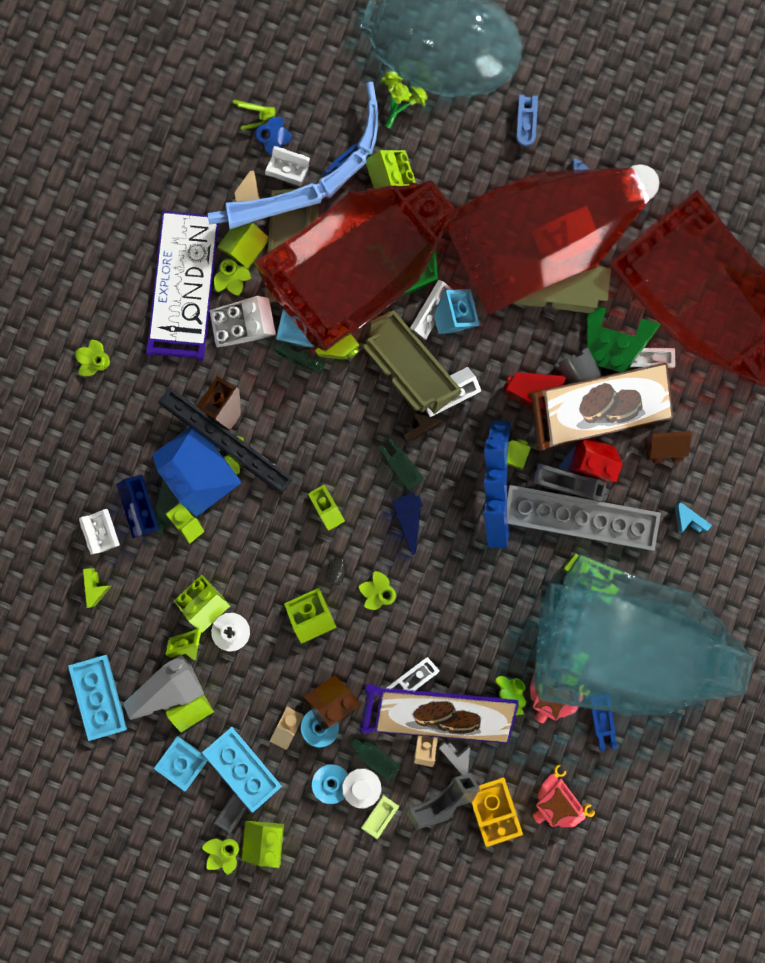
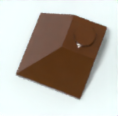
M217 376L196 407L231 430L241 415L240 390Z

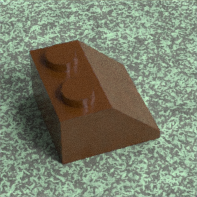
M691 431L655 433L645 437L647 460H652L653 463H663L664 459H671L672 462L683 461V458L689 456Z
M335 675L303 696L323 729L330 728L361 706L351 690Z

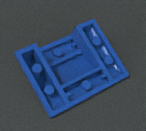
M190 427L152 455L160 476L178 501L196 517L242 483L217 447Z

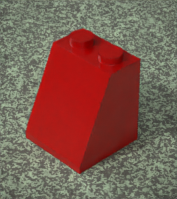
M516 372L514 376L510 375L503 388L506 389L504 395L532 410L528 392L561 386L566 377ZM542 396L539 398L541 415L544 416L545 407Z
M587 438L577 441L568 470L585 477L612 483L617 482L623 463L616 447L593 438Z

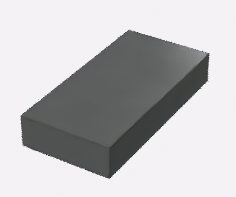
M235 793L214 822V824L229 834L247 809Z

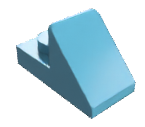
M681 502L676 503L674 506L679 533H682L689 523L697 532H707L712 526Z

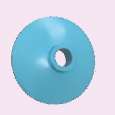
M310 710L301 721V734L304 740L314 747L330 745L338 735V722L327 729H323L321 726V731L318 732L315 726L317 724L321 726L312 710Z
M334 764L325 765L318 769L312 779V789L315 796L327 804H336L345 799L343 783L348 775L346 770ZM334 780V785L328 786L327 782Z

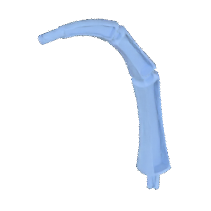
M373 82L366 83L369 100L367 102L368 114L363 135L357 145L358 150L352 152L341 166L329 175L319 179L317 184L311 183L296 190L263 199L226 202V211L208 213L209 224L228 222L230 230L270 216L320 204L321 200L325 197L330 199L349 178L367 163L366 157L373 153L378 130V108Z

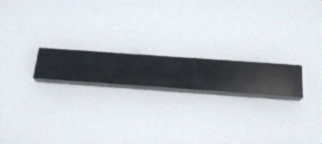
M171 387L158 401L159 405L282 495L293 481L292 477Z

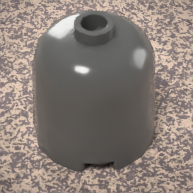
M589 347L554 365L559 375L566 377L564 384L601 377Z

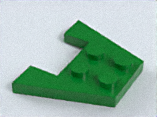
M598 306L594 312L587 313V348L589 347L598 367L615 372L628 371L661 324L641 318L636 336L601 327L607 309Z

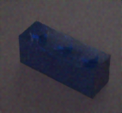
M143 475L125 478L117 483L132 538L147 536L158 531V524Z

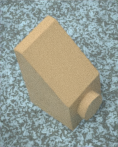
M254 170L248 173L237 188L235 199H232V202L259 199Z

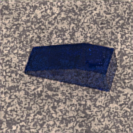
M411 493L392 500L411 555L416 554L421 513L420 507L423 505L419 495L415 496V493Z

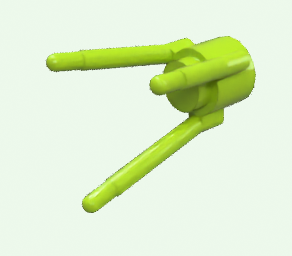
M237 100L232 101L238 107L259 111V120H263V122L241 126V130L267 124L271 118L275 117V107L260 106Z

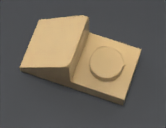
M287 706L270 742L287 750L304 714Z
M417 737L414 764L434 766L437 737Z

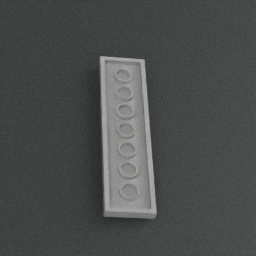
M509 485L507 494L508 524L655 551L661 516L659 512Z

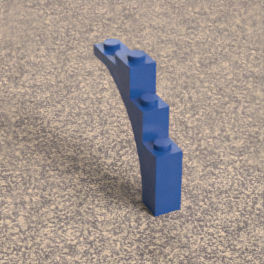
M491 421L489 438L486 439L485 444L486 474L484 487L486 504L484 519L488 548H507L508 546L507 462L511 430L510 421Z

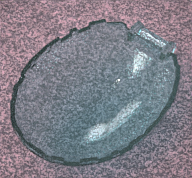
M369 0L364 16L358 23L360 27L372 31L370 41L376 54L385 65L387 64L395 73H398V76L409 80V83L440 95L472 97V95H485L495 91L511 79L521 59L522 45L518 28L506 11L493 0H381L374 22L370 21L377 0Z

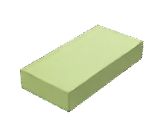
M383 795L361 828L378 839L399 808V805Z

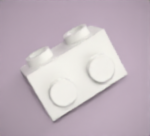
M274 146L265 175L301 187L309 168L310 158Z
M108 509L79 518L81 529L87 542V548L91 555L102 553L120 545Z

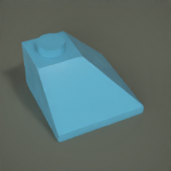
M471 289L443 291L434 314L439 334L453 333L480 326Z

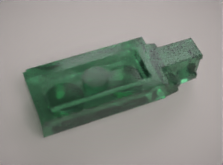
M276 342L274 346V354L307 370L310 369L321 374L326 363L321 359H311L307 353L300 350L297 352L287 343L282 342L280 344Z
M163 481L152 521L156 523L154 533L163 535L165 526L170 527L172 523L165 514L178 504V499L165 481Z
M355 737L350 743L351 746L358 750L355 754L359 759L389 782L401 767V764L367 740L363 743Z

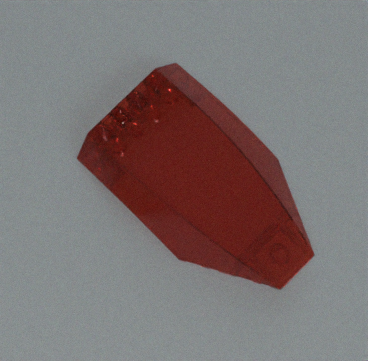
M633 168L555 170L537 173L501 186L442 215V218L486 312L490 315L547 286L582 272L596 269L604 256L610 252L612 246L625 233L627 227L648 204L649 199Z
M426 181L421 184L410 183L408 186L400 187L394 185L381 187L380 189L369 188L367 191L355 192V190L348 191V194L318 219L254 263L266 288L310 343L323 351H327L385 310L420 280L455 212V208L432 181Z
M696 190L620 251L610 261V265L652 317L687 352L765 387V269L739 243L700 192Z

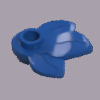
M273 117L267 124H262L256 129L255 135L257 140L264 144L265 150L272 154L274 146L281 148V145L289 143L293 139L292 134L287 129L282 128L284 118ZM263 130L268 131V137H262L261 132Z

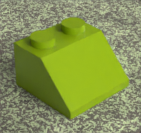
M320 588L284 603L293 629L301 644L337 628Z
M245 821L242 861L262 867L279 868L284 824Z

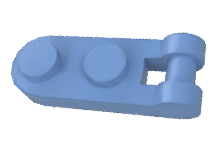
M519 95L516 139L522 147L531 146L536 138L538 96L532 95V97ZM524 105H531V108H524Z

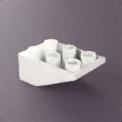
M255 296L209 310L216 347L255 341L276 335L270 302L267 297Z

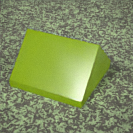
M251 222L230 229L217 248L249 269L268 243L269 237Z
M203 694L188 704L171 706V709L165 710L174 726L180 732H183L212 714L214 710Z

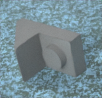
M443 741L438 745L439 749L462 775L468 774L469 745L458 755L455 754L457 750L450 742L446 744Z

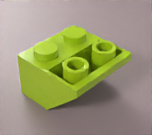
M380 150L366 159V165L376 195H390L417 186L405 150Z
M203 575L199 576L174 600L186 619L194 627L200 629L202 633L230 607L224 597Z

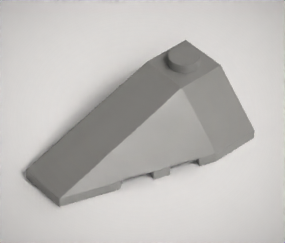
M181 654L159 669L123 705L129 718L132 720L153 714L154 711L160 709L168 710L171 709V706L188 704L203 695L204 691L191 664Z

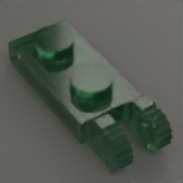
M390 438L388 440L389 444L396 453L390 456L383 445L379 446V449L386 457L388 464L408 491H410L422 482L424 478L405 452Z

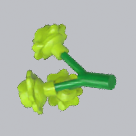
M386 72L380 80V83L388 86V92L390 93L391 111L384 125L390 129L398 113L415 103L425 107V100L427 99L426 92L421 87L415 88L412 86L411 94L408 87L401 83L403 78L399 77L398 73ZM401 101H408L397 109L398 104H400Z

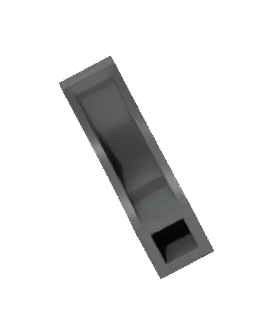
M471 773L454 777L453 781L440 794L420 806L409 809L407 814L416 830L447 821L456 807L473 802L480 788Z

